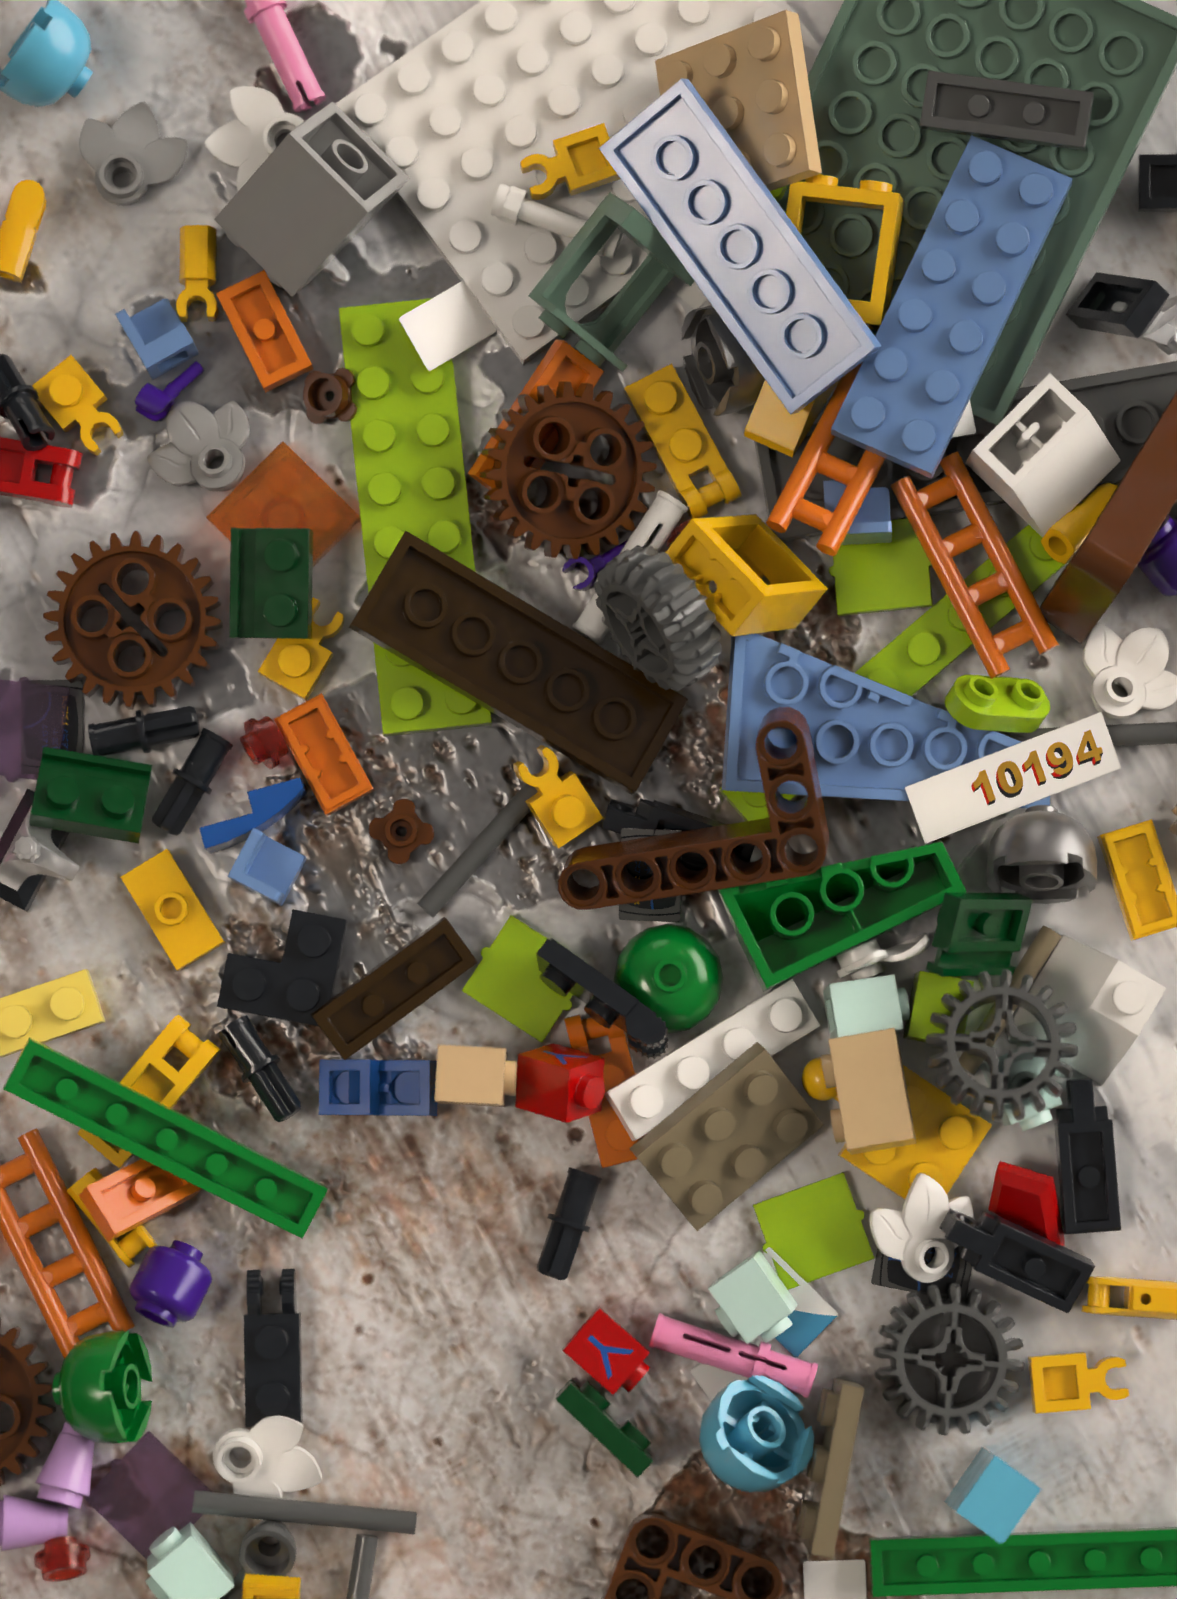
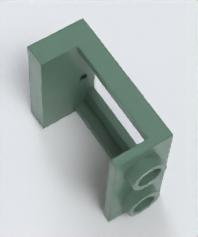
M609 192L528 296L544 309L538 318L563 338L571 331L580 339L574 346L577 351L598 367L607 360L623 372L628 365L614 355V351L674 276L689 286L694 283V280L656 227L634 207ZM618 228L644 250L648 256L597 319L588 323H576L566 313V295L571 285L615 229Z

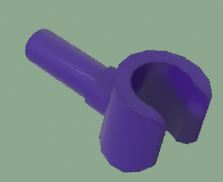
M195 361L171 383L169 382L163 391L149 382L146 383L135 399L136 411L152 421H162L167 417L174 399L205 371L199 362Z
M628 540L590 560L583 557L569 559L563 566L562 571L564 573L573 570L578 565H586L589 571L587 579L575 585L573 589L577 591L591 589L598 578L597 573L604 569L609 561L620 554Z

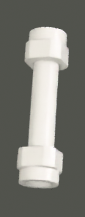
M504 184L500 185L491 209V215L501 218L504 222L516 226L520 219L572 239L587 222V220L529 200L527 199L526 190L515 186L509 187ZM616 228L596 255L613 259L623 232Z

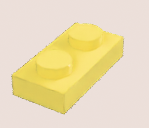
M84 969L0 998V1057L22 1051L29 1037L43 1044L104 1023L105 1019L89 970Z

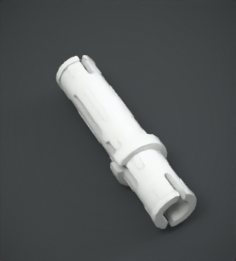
M659 490L655 500L620 553L627 549L630 551L638 545L643 548L650 545L660 552L678 521L688 510V507L668 493ZM595 592L571 628L595 644L601 645L609 628L602 623L604 615L596 605L598 595Z

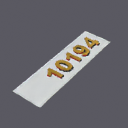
M1099 712L904 788L926 844L1121 769V765L1102 712Z

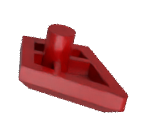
M1000 1161L996 1169L988 1211L1064 1246L1065 1239L1054 1178L1028 1168Z

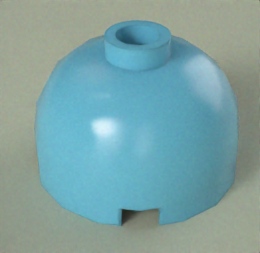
M47 0L45 8L41 6L7 54L10 61L3 70L0 68V91L24 105L36 107L52 105L64 96L66 92L74 98L77 97L93 73L92 70L85 66L92 48L90 35L85 25L68 7L58 0Z
M751 1376L747 1380H735L714 1397L702 1415L699 1442L703 1458L709 1468L726 1485L745 1492H768L804 1471L813 1456L814 1433L812 1426L805 1429L804 1422L798 1413L804 1407L793 1393L781 1383L765 1376Z

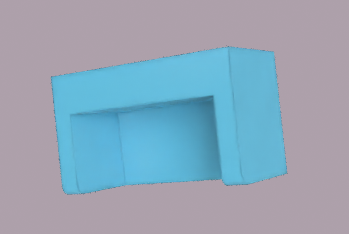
M982 1447L944 1502L998 1543H1004L1041 1491V1488Z

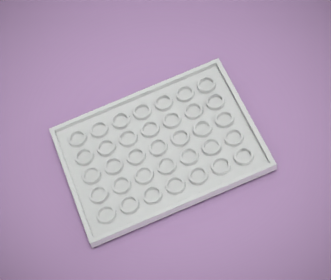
M481 0L341 99L336 105L410 178L396 195L460 281H464L497 331L521 363L525 365L550 347L556 339L562 338L538 318L544 309L528 295L572 241V238L520 219L515 226L491 215L492 205L500 185L515 186L526 190L527 199L532 200L530 187L542 184L547 177L541 170H532L522 174L520 168L521 160L532 154H542L549 158L556 156L553 140L602 123L605 124L609 138L614 136L660 97L655 60L784 10L794 11L785 0ZM799 19L807 75H809L821 47ZM621 179L573 196L570 195L567 184L564 182L558 184L555 191L549 197L542 200H532L588 220L610 192L634 207L651 222ZM623 233L614 258L595 255L571 285L565 300L567 315L576 323H583L610 304L647 258L648 254Z

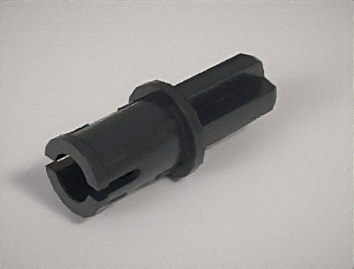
M0 354V415L10 420L20 438L22 446L27 451H37L45 448L48 443L40 431H43L46 438L52 441L55 437V430L49 424L38 405V393L34 387L26 385L12 359L6 354Z
M187 706L146 715L143 714L142 710H137L135 717L99 724H88V733L93 755L106 756L142 749L144 753H150V747L198 737L200 725L195 708Z
M203 728L201 736L181 769L174 768L172 774L176 777L152 816V822L172 835L177 836L181 834L204 793L211 794L212 789L208 786L228 751L234 745L212 731Z
M247 1015L240 1017L224 1027L225 1029L221 1030L217 1035L230 1051L242 1071V1082H251L275 1121H285L300 1110L301 1102L276 1065L281 1060L279 1056L270 1053L257 1034Z
M570 1167L555 1214L549 1213L547 1219L552 1220L537 1264L538 1272L558 1280H565L568 1277L583 1231L589 1232L590 1227L585 1226L599 1183L601 1184L602 1181L600 1177Z

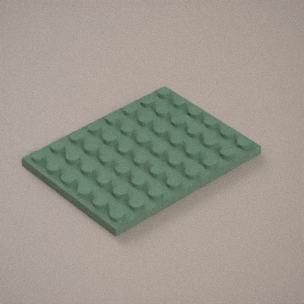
M844 0L808 75L822 170L821 174L838 178V186L859 188L861 180L890 183L893 185L892 192L900 193L902 196L904 208L890 304L971 137L970 135L920 128L928 70L1094 93L1085 151L977 137L1073 179L1072 186L970 398L973 416L994 426H997L1007 416L1177 68V16L1141 0ZM790 184L787 185L782 199L778 201L784 211L787 209ZM806 201L802 237L847 299L870 302L883 210ZM870 330V331L873 333V335L875 336L876 333H877V331H875V330Z

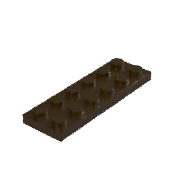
M407 531L402 535L349 626L350 629L631 795L639 788L688 698L671 688L665 690L657 682H649L644 672L634 670L631 664Z

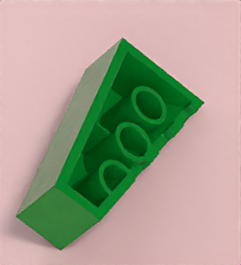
M942 842L844 863L820 867L815 873L806 876L718 889L738 941L763 992L941 906L945 892H967Z

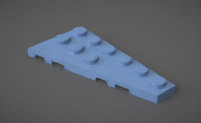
M757 633L731 636L722 790L764 793L756 753V737L763 717L770 710L778 707H791L799 711L806 718L812 740L821 794L828 797L909 801L904 787L1021 743V741L996 731L968 728L957 722L948 711L926 704L902 692L839 666L829 664ZM777 727L768 733L769 740L779 748H789L798 742L796 735L784 727ZM795 781L784 782L778 787L780 794L808 795L806 789ZM1050 796L1020 808H1029L1036 805L1050 806Z

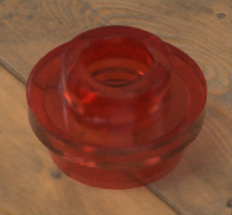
M265 716L258 721L250 718L244 722L246 734L240 737V741L250 760L255 765L263 762L269 769L279 766L280 758L287 755L289 750L281 731L270 717Z
M72 1536L50 1539L44 1543V1549L34 1555L35 1567L41 1569L42 1579L45 1581L59 1582L78 1578L87 1572L86 1561L91 1558L90 1547L78 1543L77 1538Z

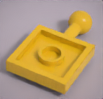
M821 1057L812 1059L806 1064L802 1072L801 1080L804 1090L816 1100L826 1101L835 1099L838 1101L836 1087L826 1088ZM903 1065L917 1144L851 1155L847 1151L845 1143L838 1156L904 1200L918 1173H924L934 1179L943 1187L945 1193L948 1194L992 1124L980 1116H971L970 1109L961 1103L958 1106L953 1105L950 1102L951 1097Z

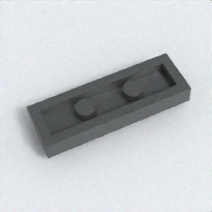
M928 70L919 126L925 130L1085 151L1094 93Z

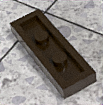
M443 917L310 1015L345 1061L477 964L478 961L448 919Z

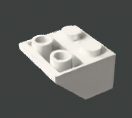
M1049 373L972 450L966 464L1043 538L1049 528L1077 506L1121 460L1090 411Z

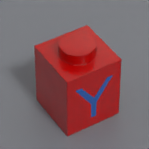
M555 1043L518 1054L515 1107L565 1123L602 1111V1099L605 1092L603 1081L605 1058Z
M600 1307L594 1311L563 1347V1352L612 1395L620 1387H623L629 1393L651 1368L643 1361L650 1354L649 1350Z

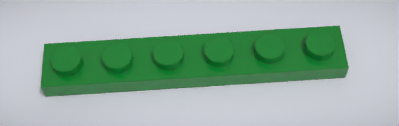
M30 1037L3 1086V1090L302 1239L328 1191L325 1185Z
M1177 1527L1011 1533L1004 1543H998L987 1534L869 1538L872 1597L1177 1586Z

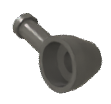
M262 1520L246 1533L239 1552L242 1568L234 1578V1587L220 1599H242L245 1573L286 1576L292 1570L296 1558V1544L284 1523ZM274 1537L279 1542L276 1544H267L262 1540V1538Z

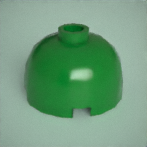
M668 923L648 927L628 941L617 958L613 980L614 983L655 1012L657 1018L661 1017L662 1021L666 1022L665 1027H668V1032L666 1033L672 1034L690 1030L709 1016L720 999L724 978L720 958L705 937L689 927Z
M120 1330L87 1336L74 1345L64 1359L60 1372H57L54 1376L52 1393L55 1403L59 1406L61 1405L62 1413L72 1429L93 1442L108 1444L139 1441L146 1430L151 1413L152 1400H141V1379L152 1382V1368L148 1350L138 1333Z

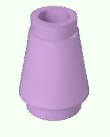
M64 1422L62 1432L59 1433L35 1483L40 1485L37 1495L38 1499L65 1507L80 1509L83 1497H89L95 1442L77 1433L69 1423Z
M3 1495V1500H0L1 1551L53 1543L55 1541H67L68 1507H57V1505Z

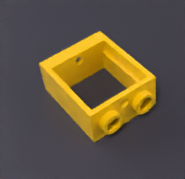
M822 174L806 178L805 182L798 181L790 184L786 215L800 234L802 233L806 201L883 210L871 300L868 302L848 299L868 328L878 331L890 306L904 208L902 196L900 193L892 192L893 185L890 183L861 180L859 188L838 186V178Z
M757 514L691 519L665 552L670 556L674 565L679 563L683 566L684 573L690 580H695V586L700 594L706 596L705 602L708 609L715 614L716 620L732 637L795 629L828 589ZM763 576L770 581L769 585L762 581ZM711 581H714L717 586L714 593L709 590V583Z

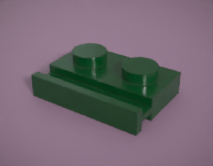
M231 528L230 638L312 639V529Z
M43 746L29 825L139 844L152 765Z
M945 892L942 906L937 915V926L932 946L938 949L935 961H928L926 970L942 977L979 976V973L987 971L990 976L1001 975L1004 969L1011 970L1013 975L1016 967L1010 965L1012 953L1020 952L1033 899L1019 893Z
M570 1379L556 1394L555 1400L637 1478L653 1462L652 1455L646 1450L652 1442L629 1420L620 1426L605 1411L611 1403L588 1381L580 1388Z

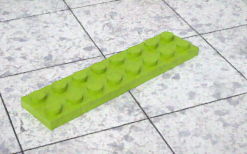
M432 298L339 308L344 365L355 376V383L351 390L352 402L355 403L357 412L354 418L350 420L368 593L405 531L475 571L453 358L428 371L399 321L401 316ZM373 642L384 737L492 725L491 711Z

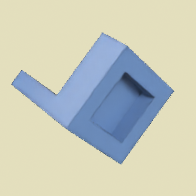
M162 299L131 317L128 316L125 309L115 314L152 380L199 355L193 339L168 299Z
M835 480L823 481L825 509L834 512L846 485ZM870 488L841 545L892 542L888 488Z
M253 828L228 877L233 882L282 907L307 858Z

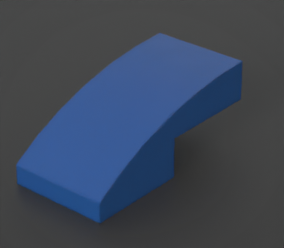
M299 777L248 791L247 794L252 809L251 814L199 828L205 850L211 854L246 841L253 828L262 832L282 819L307 794L302 779Z
M320 1060L319 1115L437 1116L438 1103L435 1102L437 1061Z

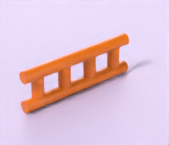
M862 362L840 379L766 521L768 527L779 533L786 532L792 519L822 531L823 533L816 547L821 552L830 556L837 554L886 459L865 450L856 466L827 453L835 438L831 434V427ZM816 473L846 485L834 512L803 499Z
M955 452L940 461V465L946 475L945 477L917 491L910 476H907L893 483L891 488L990 678L993 679L1010 670L1003 654L1031 640L1039 654H1043L1059 644L958 452ZM957 496L971 525L942 539L928 509ZM982 543L996 573L967 587L953 557ZM1007 592L1022 621L992 635L978 606Z
M36 1128L17 1138L24 1154L0 1166V1230L65 1359L74 1345L80 1341L79 1336L106 1322H109L113 1331H128L135 1327ZM35 1173L49 1203L19 1218L5 1188ZM60 1223L73 1253L43 1267L29 1237ZM84 1272L98 1302L68 1317L54 1287Z

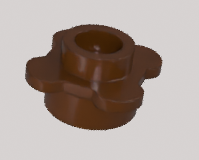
M339 368L333 374L312 371L307 375L303 390V401L307 408V418L312 423L323 424L327 419L332 418L348 422L354 418L357 407L352 402L351 388L355 383V376L349 369ZM330 391L334 393L332 401L327 399V394Z
M408 799L397 800L391 812L383 818H374L369 825L370 836L374 840H380L388 850L389 860L395 864L408 862L410 853L416 851L420 845H429L434 839L432 825L421 821L415 813L414 803ZM400 826L407 829V833L403 837L396 834V830Z

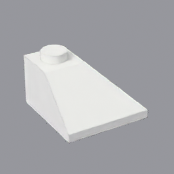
M1061 935V939L1050 954L1028 993L1036 997L1040 990L1048 985L1053 989V993L1044 1005L1050 1009L1057 1003H1066L1068 1007L1067 1012L1055 1021L1057 1025L1067 1022L1075 1023L1077 1029L1075 1034L1061 1038V1043L1077 1045L1078 1054L1076 1057L1071 1058L1060 1057L1059 1061L1070 1065L1077 1072L1089 1079H1093L1094 1082L1102 1086L1141 1033L1166 988L1120 960L1065 935ZM1019 1007L1013 1017L1016 1028L1023 1034L1036 1036L1038 1040H1047L1044 1029L1039 1021L1029 1011Z

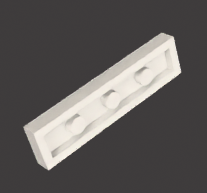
M790 979L608 1090L604 1095L631 1140L635 1141L650 1132L756 1042L760 1043L770 1056H773L820 1027V1024L793 979Z

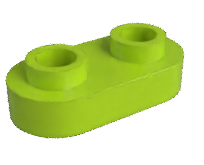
M962 675L956 679L945 697V706L949 714L960 724L975 730L1031 733L1040 727L1050 711V702L1044 690L1039 684L1030 679L1010 677L991 679L990 676Z

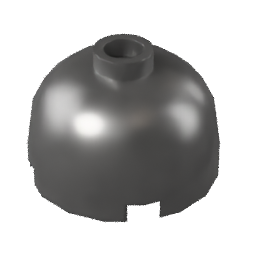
M712 305L691 310L685 316L681 330V340L691 338L692 354L683 356V361L691 389L699 404L705 410L715 407L716 410L713 414L715 416L737 412L751 406L756 402L765 378Z
M1036 805L1027 808L1024 813L1013 816L1002 824L990 841L986 866V885L993 893H1001L1002 886L1033 899L1032 903L1050 904L1077 899L1078 888L1087 885L1089 893L1095 889L1097 882V858L1092 839L1079 822L1065 814L1058 813V810L1052 806Z

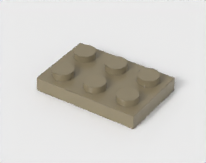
M756 1042L629 1149L689 1223L698 1231L824 1126V1124L766 1049Z
M834 1378L832 1390L823 1388L820 1395L817 1422L825 1426L822 1445L814 1444L813 1456L808 1462L806 1476L810 1477V1482H815L812 1500L802 1499L796 1528V1533H800V1538L804 1539V1544L811 1555L832 1559L835 1553L864 1388L858 1383Z

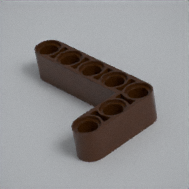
M1177 391L1087 537L1040 605V609L1049 624L1081 644L1119 594L1177 500Z
M778 707L770 710L763 717L756 737V753L769 818L577 849L568 857L558 880V891L562 900L568 906L577 910H590L795 878L815 873L822 866L826 858L829 831L810 730L806 718L799 711L791 707ZM777 727H784L796 735L798 742L789 748H779L769 740L768 733ZM795 781L806 789L808 795L799 801H790L780 794L778 787L784 782ZM798 834L807 835L816 842L817 848L807 854L798 853L790 847L788 840ZM742 843H750L761 851L762 857L755 862H745L736 856L734 848ZM687 852H696L706 859L708 866L699 871L690 870L681 863L679 857ZM634 860L643 861L651 867L653 875L647 879L635 878L628 872L626 864ZM578 869L592 871L597 876L599 884L594 887H583L574 880L572 872Z
M648 1512L636 1517L628 1527L601 1599H617L616 1589L620 1583L627 1579H638L648 1588L646 1599H659L667 1576L725 1599H778L782 1593L783 1580L777 1565L765 1554L663 1514ZM650 1525L659 1526L668 1535L665 1548L653 1555L645 1554L636 1545V1537L639 1531ZM710 1546L719 1553V1565L712 1573L706 1575L697 1574L689 1567V1556L697 1547ZM755 1566L766 1568L772 1575L770 1587L763 1594L759 1595L748 1594L741 1587L743 1574L749 1568Z

